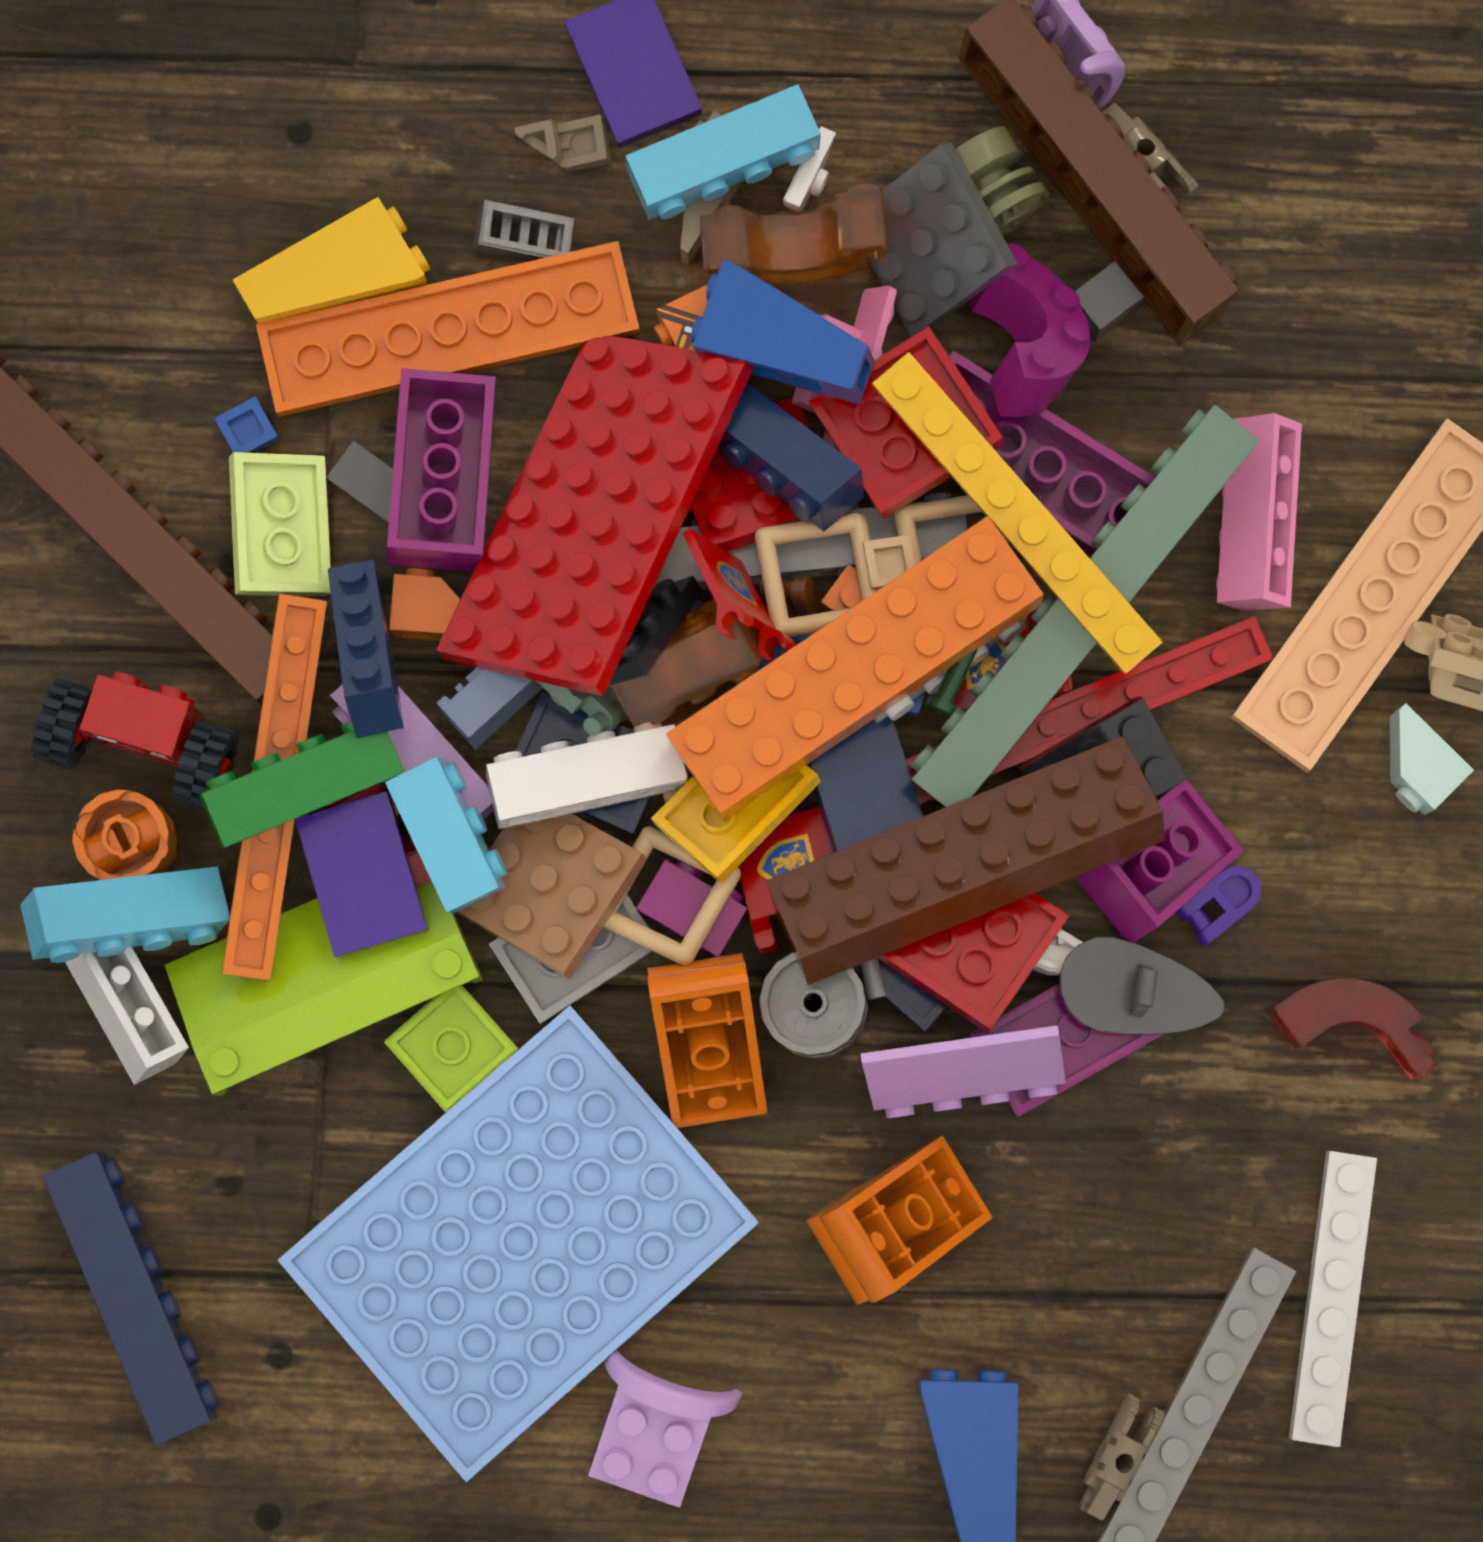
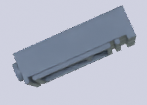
M476 667L465 677L468 683L465 687L459 683L454 687L457 694L451 700L444 695L437 702V705L447 721L477 751L544 688L534 680Z

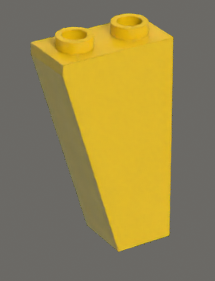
M379 197L232 280L257 324L428 285L424 273L430 270V267L419 247L415 245L409 249L401 236L407 229L394 206L386 210Z

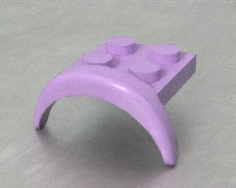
M1035 0L1031 11L1037 19L1038 31L1047 42L1053 41L1059 46L1067 61L1065 66L1075 79L1080 77L1089 85L1095 97L1093 102L1101 110L1116 93L1124 79L1126 72L1124 62L1108 42L1105 32L1094 24L1080 6L1079 0Z
M616 1349L604 1360V1365L608 1374L618 1384V1388L588 1476L680 1508L711 1417L732 1412L739 1405L743 1393L738 1389L726 1392L703 1391L669 1382L635 1366Z

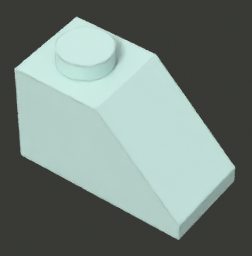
M1405 703L1389 716L1391 783L1398 789L1395 794L1405 807L1416 813L1419 810L1423 815H1426L1435 810L1474 769Z

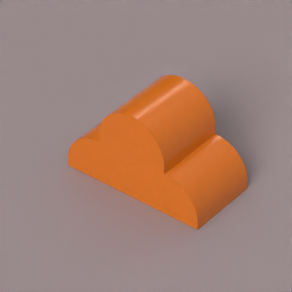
M738 953L694 960L686 966L675 963L647 968L650 1000L672 1123L676 1128L768 1114L749 981L743 954Z
M942 1135L898 1161L879 1175L833 1201L808 1218L806 1222L855 1303L859 1305L868 1300L874 1303L895 1293L993 1217Z

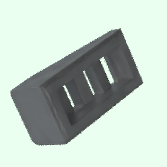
M484 200L477 213L472 252L532 261L568 253L571 247L574 218ZM493 220L500 221L498 238L490 237ZM511 223L519 224L517 242L509 241ZM530 225L538 226L535 246L528 244ZM549 227L557 228L554 250L546 248Z

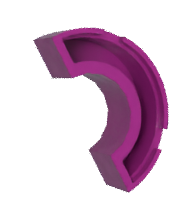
M1010 243L1007 245L1018 265L970 299L969 303L972 312L989 317L1004 327L1016 341L990 379L999 416L1024 417L1045 411L1050 403L1059 398L1087 357L1090 348V330L1086 316L1079 304L1078 294L1070 287H1067L1048 268L1030 257L1022 247Z

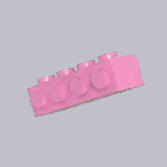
M1276 413L1235 418L1236 422L1260 441L1222 487L1223 511L1222 526L1219 533L1220 557L1219 573L1216 579L1217 603L1242 611L1291 607L1302 424Z

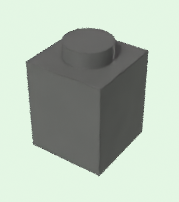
M1116 261L1075 291L1079 296V304L1086 316L1090 337L1094 342L1138 310L1144 298Z

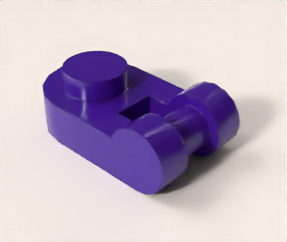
M1242 866L1229 867L1220 872L1175 913L1182 922L1187 919L1198 933L1194 937L1204 948L1254 908L1261 896V883L1257 875L1250 869ZM1210 899L1223 913L1214 921L1201 908Z

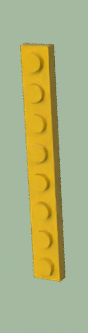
M909 352L872 383L875 390L985 516H989L999 532L1124 675L1163 643Z

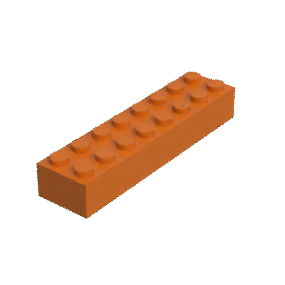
M987 516L667 732L666 735L723 821H725L1040 607L1044 594L992 520Z

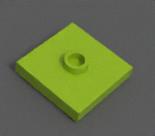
M463 985L432 998L384 1041L446 1113L519 1050Z

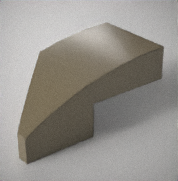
M601 114L556 124L550 119L514 128L515 134L521 140L565 171L586 169L612 163L606 121Z

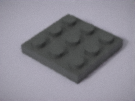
M952 142L938 145L847 218L882 285L890 286L897 290L893 305L910 337L928 326L931 329L1018 265Z

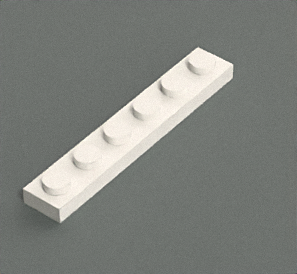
M1326 1151L1289 1439L1340 1447L1377 1158Z

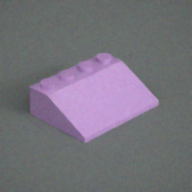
M1058 1025L861 1053L862 1066L874 1111L885 1109L886 1118L914 1115L913 1105L932 1103L934 1112L962 1108L961 1098L980 1096L981 1105L1010 1101V1091L1028 1089L1029 1098L1056 1095V1085L1066 1084Z

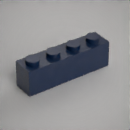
M747 382L717 449L723 453L725 459L736 470L744 469L752 475L764 492L770 496L776 494L789 504L793 513L804 522L810 521L823 532L826 531L864 498L862 469Z
M371 559L329 568L328 576L343 692L356 738L402 729L404 724L386 601L375 561Z

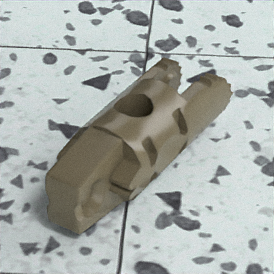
M1113 103L1102 112L1103 115L1109 114L1117 121L1123 132L1122 140L1132 152L1136 150L1147 154L1144 158L1151 168L1150 176L1160 189L1163 187L1167 188L1159 179V176L1164 172L1185 193L1189 194L1198 187L1195 179L1138 116L1132 120L1116 103Z
M1130 1393L1124 1397L1107 1431V1435L1102 1441L1092 1465L1090 1464L1083 1479V1482L1087 1484V1488L1078 1507L1101 1521L1104 1520L1115 1499L1119 1502L1123 1499L1130 1486V1481L1134 1478L1142 1458L1146 1454L1165 1416V1412L1152 1407L1143 1417V1421L1140 1423L1133 1439L1126 1436L1140 1405L1139 1398ZM1121 1455L1120 1460L1115 1463L1117 1457Z

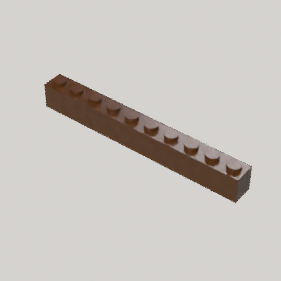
M0 355V447L262 706L272 635L262 626L267 617L249 599L240 604L229 593L234 585L215 566L207 572L196 561L202 553L183 534L175 540L163 528L169 521L153 504L148 502L144 507L139 505L130 496L136 488L117 469L109 475L98 464L104 458L102 454L84 437L77 443L66 432L71 424L52 405L44 411L33 400L39 392L20 373L12 379L1 368L7 361Z

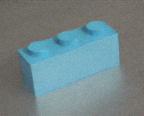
M435 757L385 782L447 913H456L507 888L502 877L508 874L505 864L496 849L489 851L481 835L487 831L485 822L475 805L470 808L468 807L461 792L467 786L458 766L454 762L448 765L446 759Z

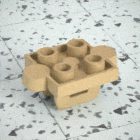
M1431 614L1428 623L1422 621L1412 622L1404 637V641L1408 648L1429 657L1428 680H1430V694L1438 699L1483 711V629L1472 626L1471 622L1467 619L1453 614H1447L1445 617Z

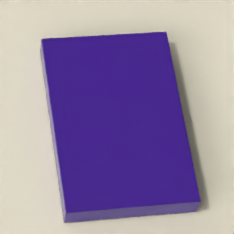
M615 0L564 21L565 28L618 148L702 114L700 102L655 0Z
M382 792L295 819L334 957H341L429 930L389 792Z

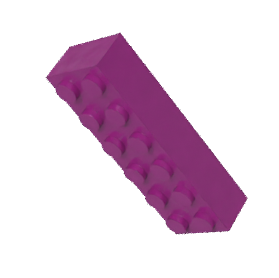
M953 350L949 356L1004 439L1005 444L995 451L1084 553L1091 558L1097 551V548L1091 544L1097 534L1108 521L1117 526L1127 513L1121 507L1123 502L1138 484L1147 489L1155 477L1047 409L1031 416H999L990 383L993 375Z

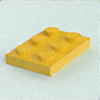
M806 765L723 821L692 776L651 819L656 827L719 883H722L821 781L818 774Z

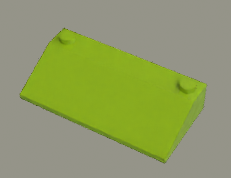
M432 881L417 887L429 930L341 957H334L318 898L280 914L271 980L221 974L226 938L165 964L189 1039L211 1093L218 1096L229 1093V1087L460 985L468 982L476 984L483 981L455 914L446 912Z

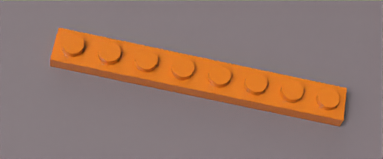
M285 594L278 595L253 762L278 752L281 760L299 753L296 744L307 739L327 601ZM295 819L241 841L221 974L271 980Z

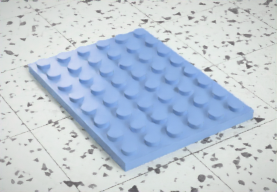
M569 1005L281 1256L278 1261L467 1482L759 1222Z

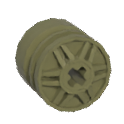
M1000 126L989 129L956 148L1002 236L1021 226L1048 199L1050 193L1045 185L1041 182L1033 183L1037 176L1034 168L1028 166L1012 171L1022 159L1023 151L1007 127Z

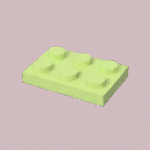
M233 452L229 456L235 595L278 596L279 594L291 596L327 597L331 594L328 569L331 566L325 456Z

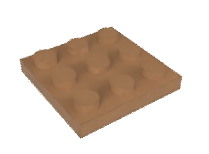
M573 814L503 828L489 851L496 849L505 864L508 874L502 877L507 888L456 913L570 979L647 859L638 850Z

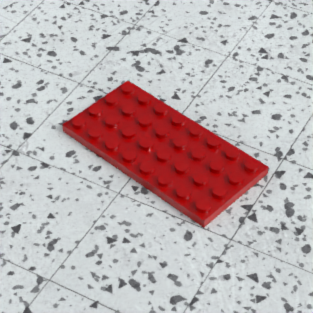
M610 335L603 338H593L587 343L582 344L483 551V558L478 561L436 649L439 655L444 660L604 696L753 371L751 364H748L746 361L721 357L706 352L699 353L693 349Z

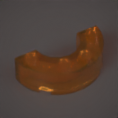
M874 184L854 185L849 188L847 193L835 194L836 201L833 204L821 205L816 208L815 212L800 215L795 211H781L774 213L772 216L752 213L736 205L718 207L714 210V214L700 216L704 271L711 275L718 273L721 263L725 259L734 262L752 274L759 275V278L768 284H782L828 279L867 268L868 257L875 254V260H881L888 252L883 189L881 187L877 188Z

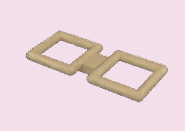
M968 495L908 504L894 513L898 536L870 540L867 520L861 513L843 515L824 532L810 521L758 529L755 533V543L768 614L775 628L789 637L813 634L851 609L789 618L775 545L850 533L862 600H864L922 560L915 522L982 511Z
M684 764L688 781L693 775ZM677 791L663 793L665 802ZM647 826L643 828L632 848L641 852L646 859L653 848L708 873L667 835L655 827ZM737 867L722 883L715 882L681 943L617 913L635 879L607 920L604 928L680 965H689L696 957L740 879V869Z

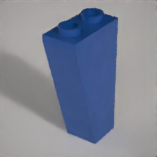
M723 259L719 272L713 273L708 282L706 290L708 303L703 317H697L692 328L691 342L695 351L746 361L753 368L751 375L860 404L875 362L868 345L734 262Z
M929 1369V1378H918V1391L958 1541L1016 1542L1018 1383L1014 1380H1007L1006 1371L979 1370L977 1379H958V1370Z

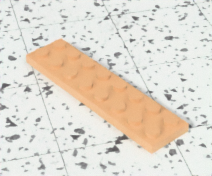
M1448 418L1442 423L1231 716V719L1308 773L1316 764L1404 641V637L1412 622L1419 620L1482 532V442Z

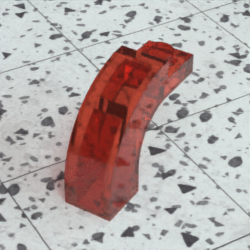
M1349 978L1325 980L1288 994L1266 1010L1267 1014L1294 1049L1304 1047L1335 1024L1349 1023L1362 1026L1379 1037L1412 1081L1421 1080L1437 1069V1066L1431 1060V1057L1434 1056V1051L1429 1043L1418 1032L1412 1035L1409 1031L1411 1026L1423 1018L1421 1014L1406 999L1376 983Z

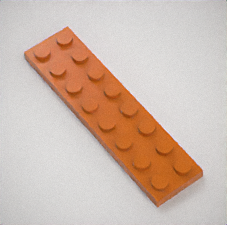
M618 241L256 324L274 407L278 417L400 389L401 368L468 374L580 348L582 344L587 343L593 338H603L609 335L623 338L640 334Z

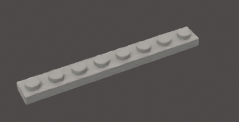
M1250 1248L1168 1404L1164 1419L1146 1454H1144L1134 1478L1130 1481L1126 1494L1121 1502L1117 1501L1096 1542L1156 1541L1297 1271L1256 1248Z

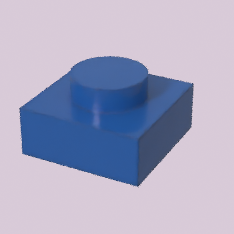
M256 396L214 418L232 452L257 453L280 441Z

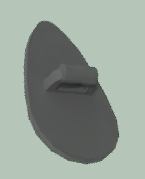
M1095 937L1078 944L1066 956L1059 973V994L1066 1010L1081 1025L1099 1032L1124 1035L1183 1032L1210 1023L1219 1018L1224 1011V1002L1220 995L1194 971L1148 948L1115 937Z

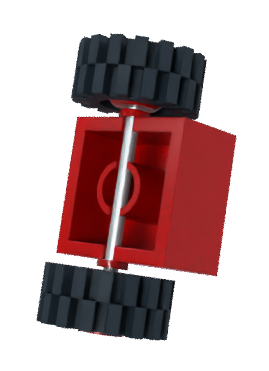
M114 671L112 679L97 675L94 687L60 677L54 680L53 686L50 685L47 697H44L41 703L43 708L41 713L38 712L36 718L38 723L33 729L32 736L35 738L31 742V749H33L31 755L35 760L73 770L80 763V757H83L85 754L86 743H89L92 738L104 745L177 766L179 769L175 773L174 779H176V782L173 785L174 802L205 811V808L199 796L201 793L209 791L206 781L233 770L235 764L233 760L238 750V747H236L239 742L238 732L203 721L205 716L194 707L195 701L187 698V693L163 685L159 686L158 692L150 690V687L141 684V679Z

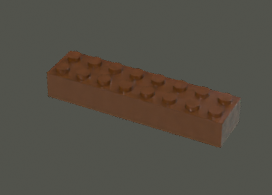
M1003 0L966 27L958 56L959 61L1111 259L1116 261L1144 296L1143 300L1178 346L1182 345L1224 314L1239 291L1235 286L1237 284L1235 275L1223 261L1217 263L1207 250L1208 242L1201 230L1194 224L1189 226L1178 212L1180 207L1174 195L1165 187L1159 188L1150 176L1151 168L1144 156L1136 150L1132 152L1122 140L1123 132L1117 121L1109 114L1103 115L1093 102L1095 97L1089 85L1082 78L1078 77L1075 79L1065 66L1067 61L1059 46L1053 41L1047 42L1037 29L1038 22L1032 11L1024 4L1019 6L1015 0Z
M1121 736L767 879L766 884L778 919L807 985H810L1165 841L1163 811L1124 737Z

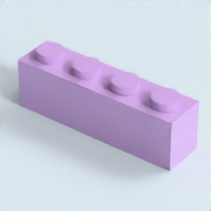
M342 684L330 696L338 705L332 713L344 725L351 722V718L344 698ZM398 686L404 728L388 731L404 771L406 772L435 757L446 759L448 765L454 762L458 766L467 786L461 792L468 807L470 808L475 805L482 818L485 819L494 811L488 785Z

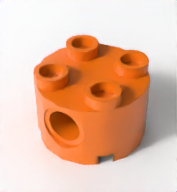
M117 789L99 794L84 806L78 816L80 819L77 822L76 829H74L72 839L76 857L85 870L99 880L166 873L177 860L178 837L173 820L163 807L138 792Z

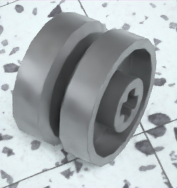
M791 953L774 965L764 979L759 999L762 1020L772 1037L795 1055L811 1059L836 1056L852 1046L865 1028L869 1011L866 989L853 967L807 985L794 953ZM812 994L819 995L823 1001L822 1007L816 1012H810L805 1008L804 1004L805 1000L811 1001Z

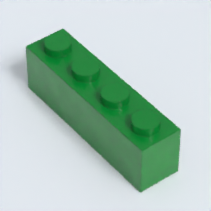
M352 722L340 726L344 735L327 742L323 734L296 744L299 751L298 754L281 760L278 752L251 763L254 772L236 779L234 772L230 771L206 781L209 791L201 793L199 797L221 848L224 849L404 773L405 771L389 733L383 732L356 738Z

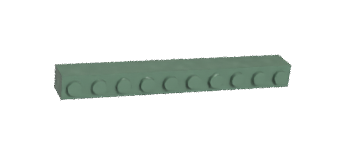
M1215 404L1207 414L1200 409L1194 414L1181 431L1188 438L1177 452L1170 447L1165 450L1151 468V470L1158 474L1147 489L1138 484L1121 505L1127 513L1118 525L1114 526L1108 521L1091 542L1097 548V551L1090 558L1091 561L1128 603L1260 441ZM1048 596L1043 601L1042 605L1031 617L1037 625L1026 638L1019 633L1014 637L1001 654L1007 662L996 676L989 670L984 674L971 691L977 699L965 713L958 707L952 717L941 728L947 734L946 738L936 750L928 744L911 765L917 771L912 781L943 806L948 807L973 797L1095 646V640L1059 599L1055 601Z

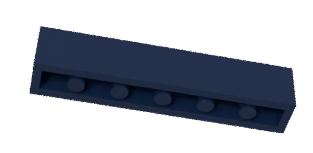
M95 1152L43 1175L155 1445L162 1444L218 1418L214 1410L220 1406L217 1394L209 1380L202 1382L195 1365L201 1361L198 1349L190 1335L183 1337L176 1320L182 1317L179 1304L171 1290L167 1292L163 1290L157 1275L163 1272L160 1259L153 1246L146 1248L139 1233V1230L144 1228V1223L133 1201L127 1203L120 1188V1185L125 1184V1178L115 1157L108 1159L106 1152Z

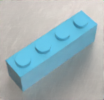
M799 84L630 153L625 156L626 168L648 220L660 216L661 219H668L682 213L686 209V204L703 198L704 201H712L720 198L729 191L730 186L746 180L748 184L761 181L772 173L773 168L789 162L790 166H795L808 161L815 155V151L820 148L821 133Z
M218 867L33 888L20 905L32 959L50 957V961L53 963L67 962L79 957L81 953L97 952L99 957L113 956L124 952L127 947L143 946L145 951H154L168 947L174 941L188 940L190 945L205 944L217 938V934L229 923L230 918Z

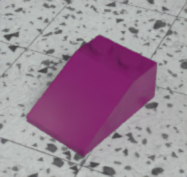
M1188 780L1171 788L1157 799L1163 811L1165 841L1075 877L1128 942L1134 943L1158 928L1244 852Z

